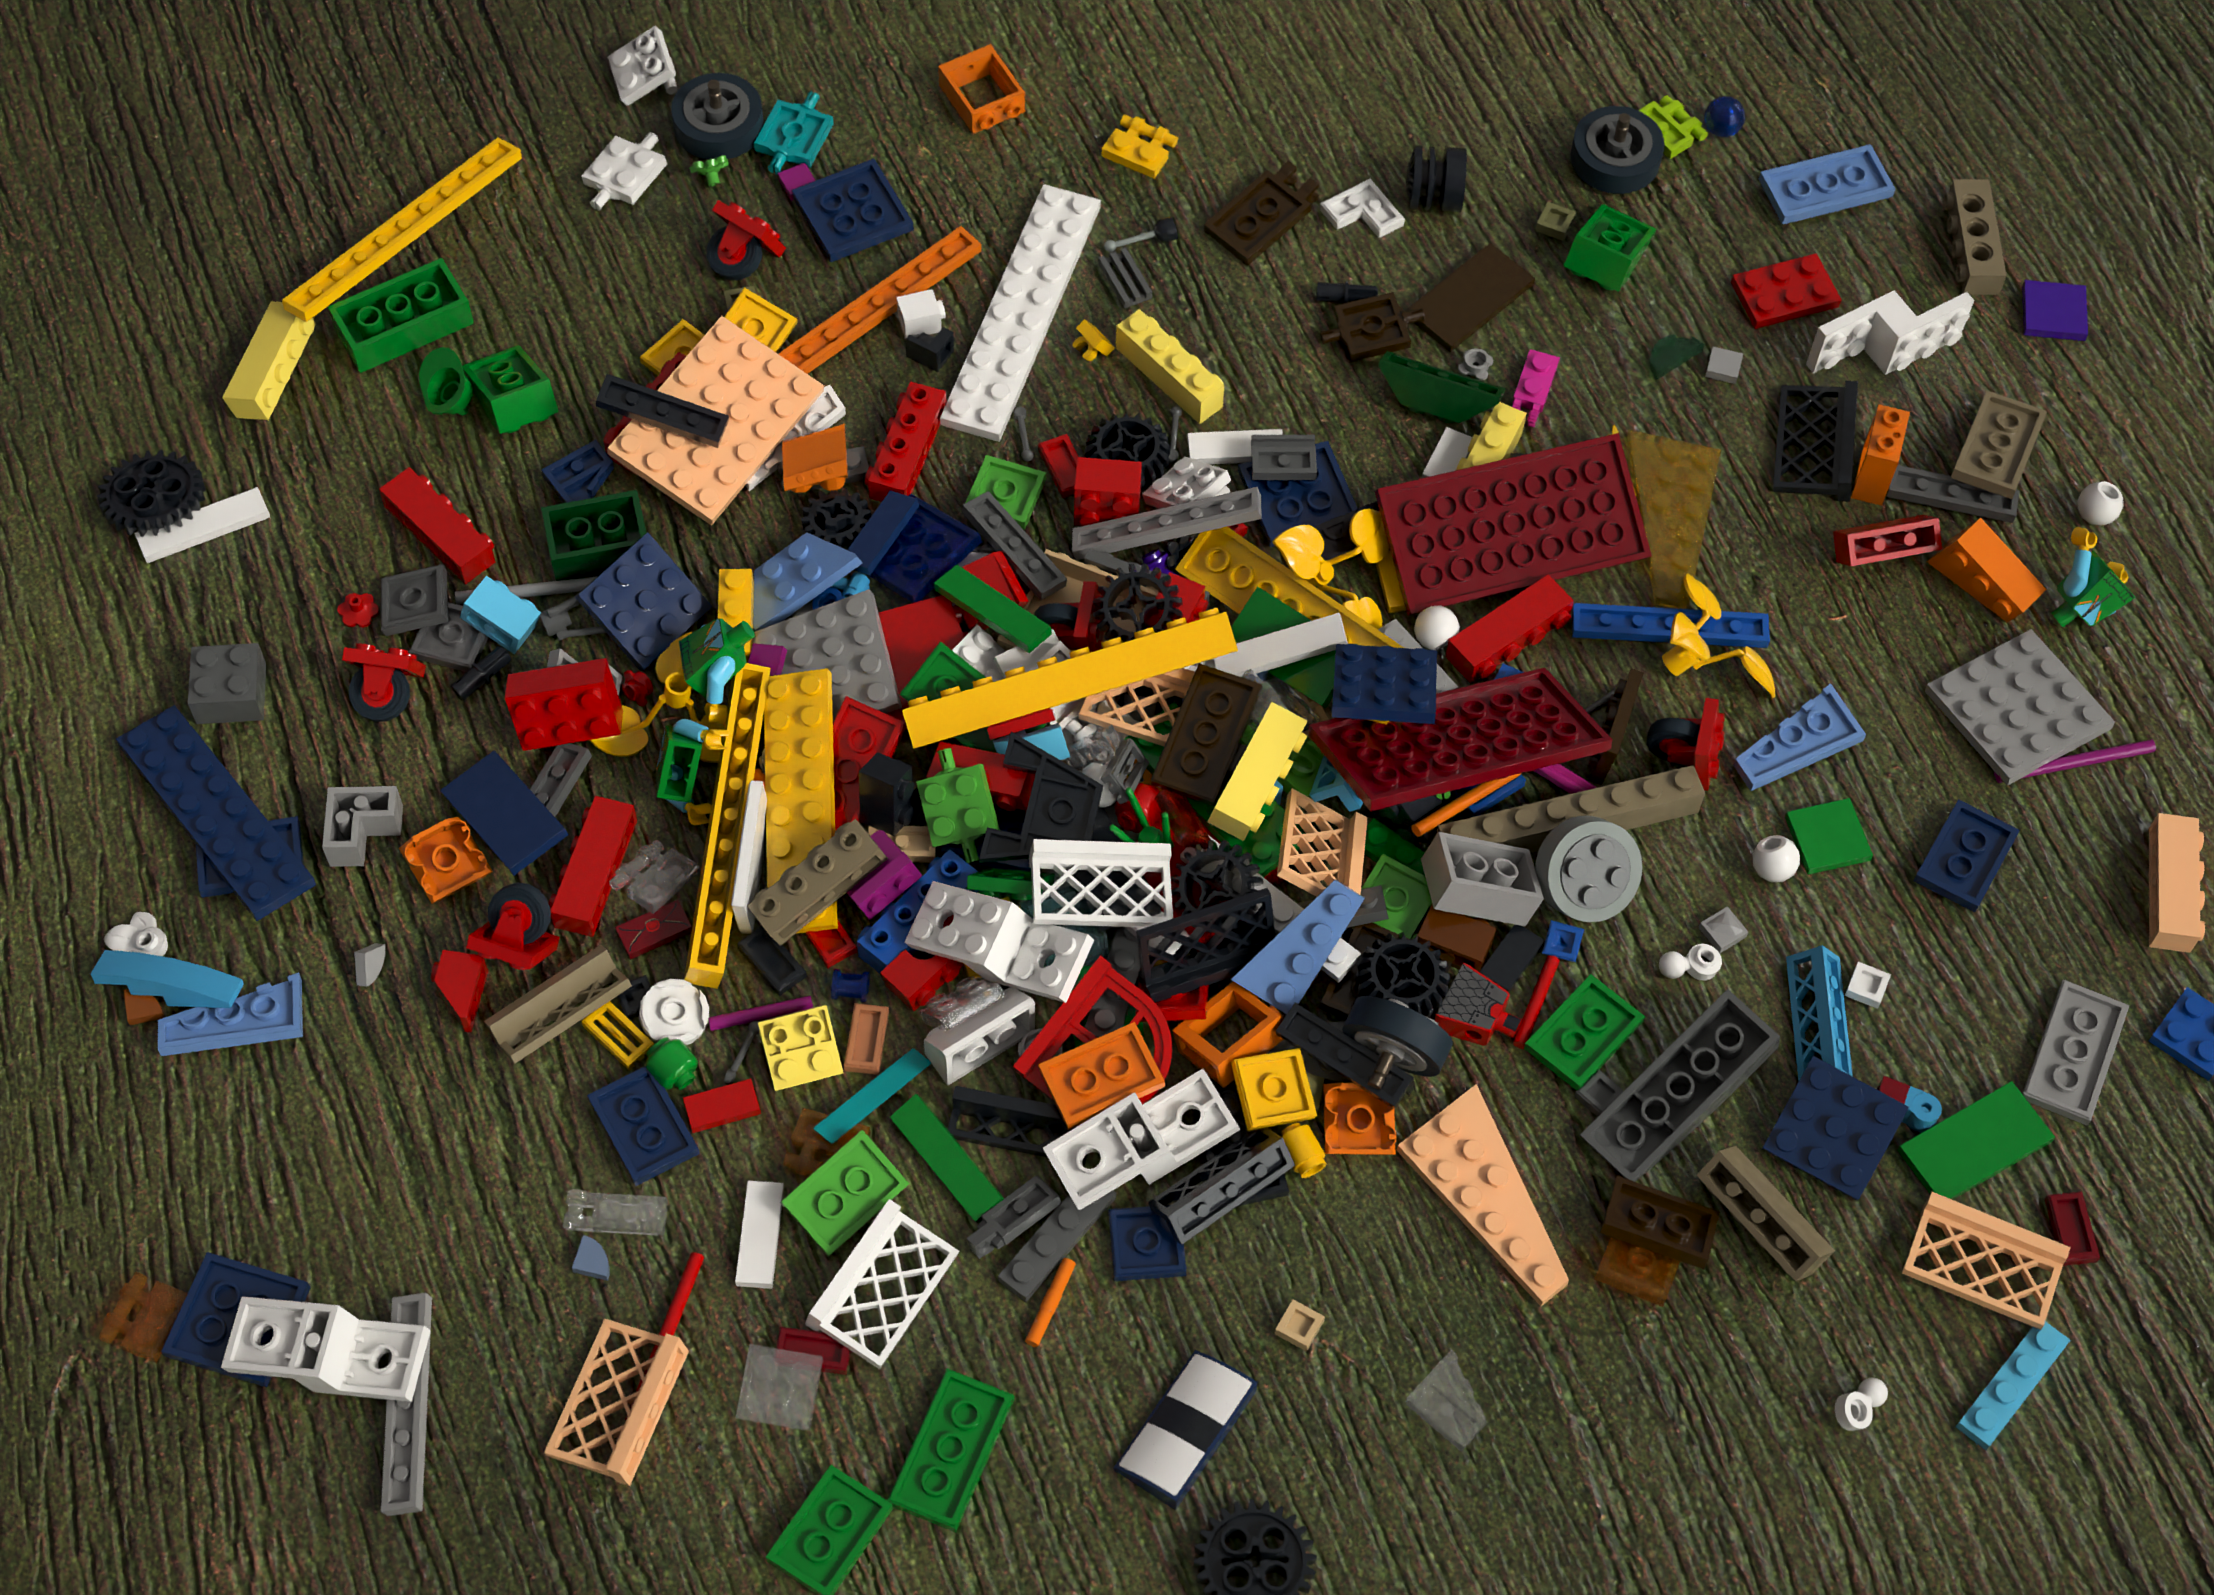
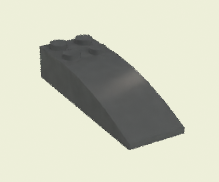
M1727 989L1580 1134V1137L1626 1179L1636 1182L1710 1116L1779 1048L1780 1036Z

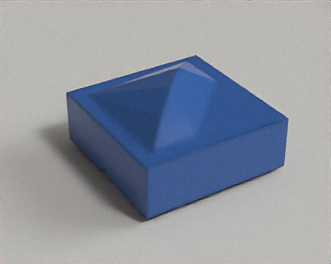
M1551 920L1542 954L1553 955L1563 960L1576 962L1584 929Z

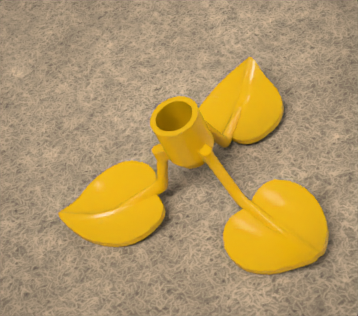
M1362 509L1356 512L1351 518L1349 532L1351 540L1357 547L1352 551L1329 560H1323L1321 557L1324 550V541L1321 534L1313 526L1299 525L1289 528L1272 541L1283 555L1290 570L1298 578L1306 580L1322 592L1326 591L1349 598L1350 601L1342 604L1345 608L1376 629L1382 628L1381 612L1371 598L1362 597L1358 600V596L1355 593L1327 586L1334 576L1333 564L1356 556L1360 552L1364 560L1369 564L1377 563L1387 555L1389 544L1379 511Z
M1688 573L1684 575L1685 589L1693 602L1702 609V617L1694 625L1682 612L1674 616L1670 643L1676 646L1662 655V660L1667 669L1673 675L1679 676L1692 666L1697 670L1703 665L1731 657H1738L1751 676L1770 693L1771 700L1775 698V685L1772 674L1765 661L1750 647L1745 646L1742 650L1737 649L1710 657V650L1706 642L1699 635L1698 630L1709 619L1710 615L1715 620L1720 619L1721 608L1714 594L1703 583Z
M692 632L686 633L673 641L660 654L655 670L658 680L665 684L664 694L659 695L657 703L646 719L640 722V716L634 709L622 705L621 735L589 740L594 746L614 756H632L639 753L648 744V735L643 728L651 723L664 703L675 709L686 706L692 721L707 726L709 729H724V724L710 723L706 714L700 722L694 710V701L690 698L693 688L684 679L679 641L692 634ZM703 742L700 760L718 763L720 750H709Z

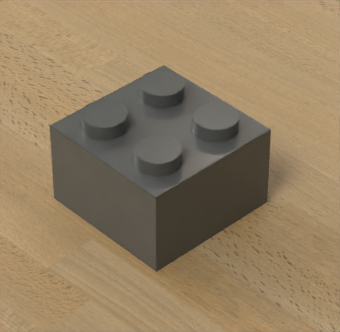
M259 643L191 647L188 706L196 724L264 720L266 661Z

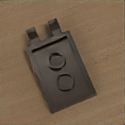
M1288 160L1274 175L1266 170L1204 224V232L1248 266L1311 211V204L1319 199V195L1315 192L1319 188V184L1312 178H1309L1296 192L1290 187L1297 182V178L1293 175L1297 171V167Z

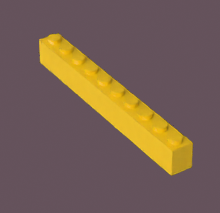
M1218 608L1198 613L1200 620L1187 623L1184 617L1166 623L1167 630L1155 633L1153 627L1135 632L1134 640L1122 643L1121 637L1102 642L1103 649L1090 653L1089 647L1069 652L1071 659L1057 662V658L1052 657L1037 662L1038 669L1025 672L1024 666L1004 672L1006 678L993 682L992 676L973 681L974 688L961 692L960 687L956 686L940 691L942 698L928 701L927 696L908 701L909 708L903 709L902 712L913 749L1237 652L1238 649L1227 612L1219 614Z
M746 663L731 679L727 705L728 713L724 724V729L729 732L730 736H722L721 744L726 746L727 749L720 750L684 975V980L693 985L718 989L724 974L733 917L731 901L748 786L751 780H754L771 669L769 667Z

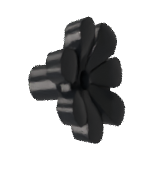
M1189 535L1178 537L1176 542L1168 541L1165 547L1168 557L1165 563L1173 573L1180 574L1175 569L1197 537L1191 536L1189 538Z

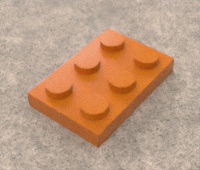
M1135 1022L1038 1064L1039 1071L1068 1130L1083 1124L1134 1092L1138 1098H1141L1165 1087V1081Z

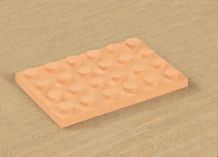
M721 316L657 390L728 415L729 422L719 447L715 448L632 419L607 448V454L712 526L823 393L824 385Z

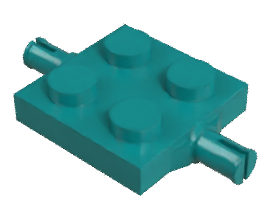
M809 91L803 104H791L777 100L754 142L755 151L773 156L768 166V170L771 173L775 171V174H778L786 161L796 164L806 163L809 168L812 166L834 124L833 116L814 109L820 98L816 92L813 94L812 91Z

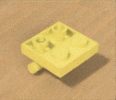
M826 1004L757 1022L775 1091L843 1074Z

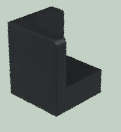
M942 327L935 338L926 333H921L918 338L908 335L905 339L906 357L939 372L954 352V332Z

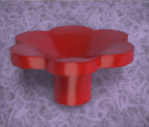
M351 593L346 596L345 602L338 606L337 612L342 617L343 624L346 627L357 625L364 628L369 626L372 618L379 614V607L374 603V598L371 594L364 593L359 595Z

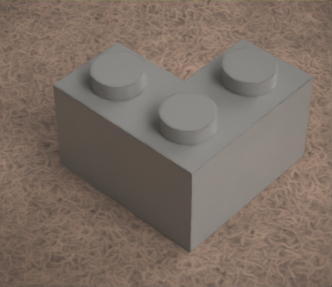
M397 786L328 787L322 848L330 867L364 866L367 836L401 835L403 804Z

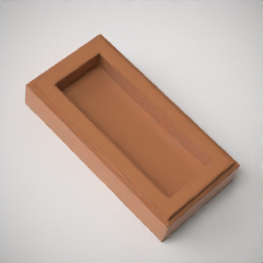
M854 1003L844 1071L879 1075L889 1007Z

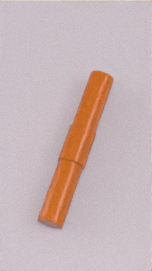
M1062 1259L1054 1279L1044 1296L1036 1318L1025 1339V1342L1030 1346H1039L1046 1328L1057 1309L1064 1289L1076 1266V1263L1071 1259Z

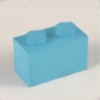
M485 576L465 601L460 618L515 654L536 628L541 612L529 600L521 599L510 592L508 587L502 582L494 581Z

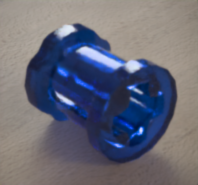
M834 969L831 999L837 1000L839 997L860 998L861 1002H866L869 993L870 972L851 974L841 973L840 969Z

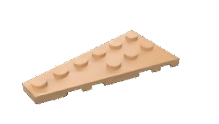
M1475 1084L1398 1144L1397 1152L1540 1306H1543L1568 1285L1569 1279L1479 1088Z

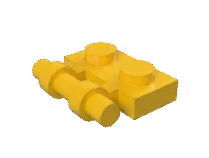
M1124 114L1121 118L1120 126L1127 128L1128 131L1124 132L1115 129L1102 147V157L1155 179L1169 156V151L1162 148L1163 145L1174 148L1178 142V137L1170 134L1169 130L1159 126L1156 128L1146 124L1145 120L1138 116L1132 118ZM1141 134L1151 138L1152 141L1149 143L1138 137Z

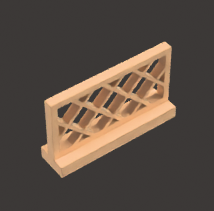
M1181 668L1088 696L1080 710L1079 719L1165 746L1170 733L1166 735L1156 733L1153 726L1169 720L1173 727L1175 717H1177L1181 707L1170 710L1165 699L1172 696L1184 699L1195 672ZM1146 686L1152 688L1154 695L1139 700L1133 689ZM1128 692L1133 703L1117 708L1112 697ZM1104 700L1107 701L1112 710L1102 715L1090 711L1093 704ZM1159 702L1165 713L1148 718L1143 707ZM1138 710L1143 721L1134 725L1124 722L1122 715Z
M1292 788L1286 798L1277 876L1316 897L1326 888L1320 882L1321 880H1324L1327 886H1329L1335 879L1361 895L1367 817L1355 812L1348 819L1319 802H1314L1313 799ZM1299 806L1304 808L1308 814H1304ZM1311 822H1315L1321 832H1318ZM1328 822L1336 825L1338 829L1333 830ZM1295 824H1299L1306 834H1302ZM1324 840H1328L1335 849L1331 850ZM1308 842H1313L1319 852H1315ZM1293 844H1297L1303 854H1299ZM1322 860H1326L1333 870H1329ZM1307 862H1310L1317 872L1313 873ZM1294 864L1300 873L1290 869L1289 865Z
M1931 1192L1921 1211L1920 1221L1902 1274L2041 1330L2045 1324L2063 1264L2067 1260L2070 1247ZM1930 1223L1942 1228L1947 1238L1932 1243L1925 1231L1927 1224ZM1967 1238L1975 1241L1981 1253L1967 1257L1959 1241ZM1921 1241H1922L1923 1244H1924V1247L1919 1248V1247H1920V1244H1921ZM1951 1244L1959 1261L1944 1265L1936 1250ZM2001 1252L2010 1255L2016 1267L2001 1271L1993 1255ZM1929 1253L1937 1269L1925 1271L1913 1265L1917 1256ZM1986 1259L1994 1275L1979 1280L1971 1263ZM2037 1266L2051 1272L2049 1281L2036 1285L2028 1269ZM1963 1267L1972 1283L1963 1286L1955 1283L1949 1271ZM2020 1272L2029 1289L2014 1294L2006 1277ZM1998 1280L2007 1297L1999 1300L1989 1297L1983 1286ZM2043 1290H2045L2044 1297L2041 1294ZM2033 1295L2040 1307L2038 1316L2024 1311L2018 1300Z
M604 1319L544 1453L546 1456L613 1477L616 1482L630 1486L689 1352L682 1340L670 1334H666L664 1337ZM611 1331L624 1335L627 1345L608 1353L605 1344ZM630 1337L635 1338L637 1340L632 1342ZM648 1343L659 1346L653 1358L640 1363L635 1351L636 1349ZM631 1352L636 1366L617 1375L611 1361ZM607 1364L612 1378L593 1387L590 1380L593 1371ZM640 1374L643 1382L640 1390L626 1397L620 1383ZM616 1386L621 1400L602 1409L597 1394ZM592 1397L597 1412L578 1420L575 1414L578 1404ZM625 1408L628 1415L625 1424L611 1431L606 1416ZM601 1420L606 1434L587 1443L581 1428ZM577 1431L582 1445L569 1452L558 1450L563 1437ZM610 1442L613 1451L607 1464L594 1461L590 1451ZM585 1453L587 1458L580 1457V1455Z

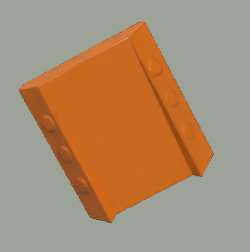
M845 424L782 441L784 492L790 490L795 493L807 492L812 486L818 484L827 491L839 490L843 487L845 479L848 478Z
M460 817L445 819L414 835L398 848L432 904L447 898L493 872L483 852L479 850L471 837L469 827Z
M1354 1083L1323 1084L1325 1154L1396 1155L1395 1115L1392 1107Z

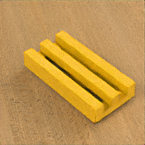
M610 1001L581 1021L582 1026L629 1071L634 1067V1063L637 1060L640 1062L645 1058L644 1054L654 1045ZM607 1011L641 1046L637 1048L602 1014ZM595 1020L599 1022L631 1054L628 1056L593 1022Z

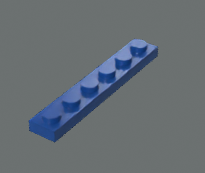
M1573 603L1572 637L1670 643L1674 616L1682 612L1695 625L1702 617V610ZM1721 611L1720 619L1715 620L1710 615L1698 632L1707 645L1768 648L1770 642L1769 614Z

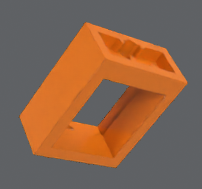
M991 44L938 66L939 86L972 134L989 129L993 125L1010 118H1015L1025 112V92ZM991 75L1005 97L973 109L959 87Z
M1878 404L1862 447L1851 494L1852 499L1882 506L1899 463L1910 415L1909 411Z
M1233 981L1207 1002L1206 1019L1184 1020L1172 1032L1178 1052L1199 1069H1204L1209 1077L1225 1088L1235 1079L1231 1062L1234 1059L1266 1054L1284 1040L1276 1034L1277 1028L1284 1019L1277 1008L1272 1005L1268 1007L1260 1001L1258 996ZM1240 1008L1259 1024L1221 1053L1203 1037Z

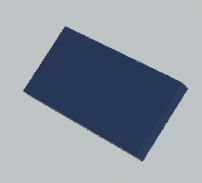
M495 750L440 790L446 800L513 876L569 835L563 825Z

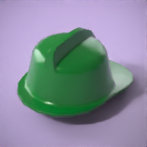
M440 347L431 351L425 357L419 371V382L428 411L436 415L444 413L466 415L467 406L473 396V387L464 374L457 353L446 347Z

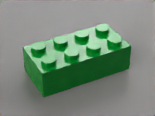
M439 258L327 307L333 328L359 373L474 324L469 301L443 258Z

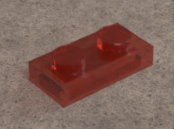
M1162 789L1155 797V800L1161 809V816L1163 812L1168 813L1175 841L1184 848L1191 847L1195 849V845L1200 844L1206 850L1208 841L1211 839L1188 799Z

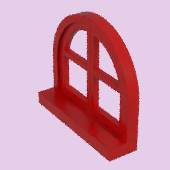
M1099 956L1070 993L1067 1002L1062 1003L1013 1065L1016 1073L1053 1102L1054 1100L1039 1071L1038 1064L1053 1058L1071 1034L1084 1044L1097 1039L1094 1034L1080 1023L1107 988L1138 1011L1130 1023L1135 1022L1138 1025L1143 1018L1146 1020L1154 1039V1061L1164 1081L1167 1078L1172 1060V1038L1162 1011L1146 993L1114 970L1112 964L1102 956ZM1159 1090L1139 1098L1142 1105L1153 1099Z

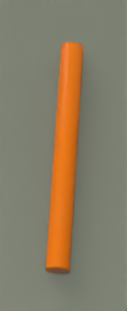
M1521 773L1479 784L1413 824V833L1417 837L1422 836L1517 778Z

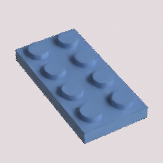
M1871 144L1761 171L1759 181L1782 225L1891 198L1895 192V187Z

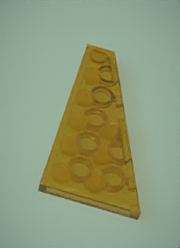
M1628 429L1626 437L1628 446H1630V461L1635 475L1637 501L1652 554L1649 562L1655 604L1661 606L1688 609L1690 596L1685 589L1683 577L1688 573L1695 578L1721 450Z

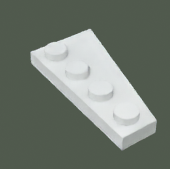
M831 385L824 387L823 393L783 440L827 429L845 415V407ZM782 442L747 482L746 487L749 491L778 469L779 462L783 460Z

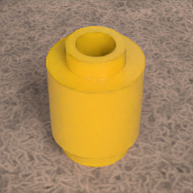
M1294 1123L1281 1132L1295 1166L1292 1169L1295 1173H1299L1302 1178H1308L1325 1168V1153L1309 1125L1301 1126L1300 1123Z

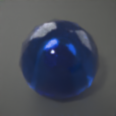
M1720 96L1712 100L1704 111L1706 128L1718 137L1734 136L1745 123V110L1741 102L1731 96Z

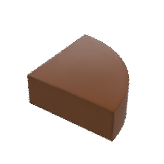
M129 989L123 990L126 1016L130 1026L165 1018L164 1012L155 997L131 995Z

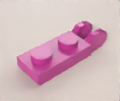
M1532 349L1528 353L1519 379L1512 407L1521 410V407L1531 409L1532 411H1530L1527 419V426L1535 427L1539 413H1542L1560 357Z

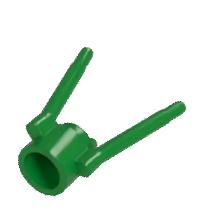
M1130 787L1126 788V794L1143 829L1139 834L1138 843L1171 844L1172 849L1174 843L1171 839L1168 813H1162V831L1150 826L1133 790ZM1110 825L1109 829L1123 842H1134L1116 825Z

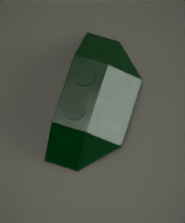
M1386 351L1379 362V368L1400 404L1408 406V409L1415 413L1424 414L1427 412L1436 415L1439 420L1446 423H1461L1499 404L1506 391V388L1453 373Z

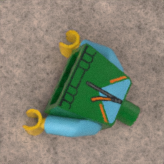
M2076 527L2072 531L2071 541L2073 545L2080 547L2079 550L2075 551L2073 568L2070 573L2057 585V591L2066 601L2051 613L2063 628L2077 616H2080L2089 626H2094L2136 598L2124 584L2128 580V573L2124 570V565L2113 561L2106 564L2094 550L2090 552L2089 548H2093L2097 543V536L2086 528Z
M717 618L679 641L685 682L706 698L708 703L705 704L704 711L710 723L724 724L726 722L727 706L720 704L723 701L724 686L746 664L744 645L755 637V633L745 621L732 628L723 619Z
M681 719L673 726H665L657 762L656 796L657 798L667 800L681 812L687 813L689 822L692 825L709 823V819L705 814H710L711 805L709 803L694 805V800L691 798L703 746L702 743L704 742L705 747L709 750H726L727 747L721 744V736H730V734L725 729H709L707 726L692 720Z

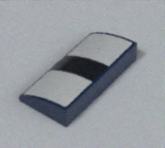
M1195 1350L1120 1457L1113 1470L1176 1511L1256 1393L1258 1382L1228 1364Z

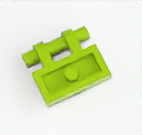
M1665 95L1659 104L1653 101L1638 110L1649 116L1659 126L1664 137L1663 153L1669 159L1691 147L1694 137L1699 141H1703L1708 135V132L1702 127V122L1696 117H1691L1684 111V106L1678 100L1674 101L1668 95Z

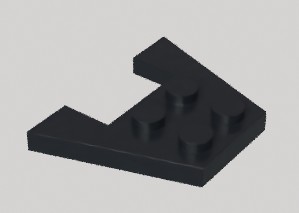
M1011 732L1003 767L1036 775L1021 835L987 827L979 863L1029 859L1033 839L1091 841L1103 785Z

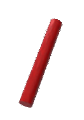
M1548 955L1546 957L1513 1041V1045L1517 1048L1524 1049L1525 1043L1531 1036L1560 962L1556 956Z

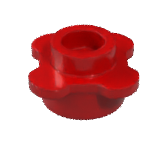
M631 670L625 671V682L622 684L624 694L631 701L636 700L639 706H645L647 704L646 697L653 692L651 680L641 671L635 673Z

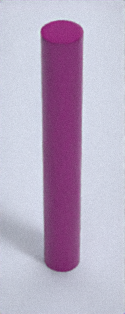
M810 995L708 1017L710 1030L714 1031L813 1008Z

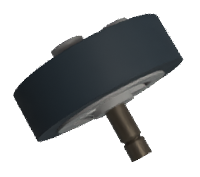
M1372 996L1358 997L1342 1028L1344 1034L1380 1056L1374 1073L1368 1082L1369 1086L1381 1090L1392 1064L1411 1074L1427 1077L1437 1076L1453 1045L1451 1037L1436 1021L1408 1008L1406 1004L1396 999L1386 1000Z

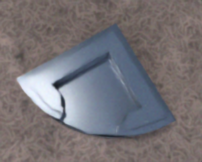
M583 1235L572 1266L573 1273L608 1281L610 1274L609 1262L604 1249L597 1241Z

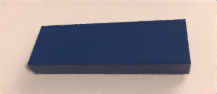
M889 491L848 548V551L855 553L862 561V564L854 569L855 571L871 575L918 509L919 503L917 498Z

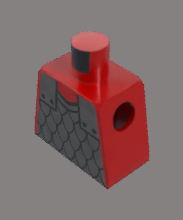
M1463 963L1435 1017V1021L1449 1036L1482 1046L1489 1043L1495 1030L1514 1038L1522 1019L1505 1012L1510 997L1509 992L1466 963Z

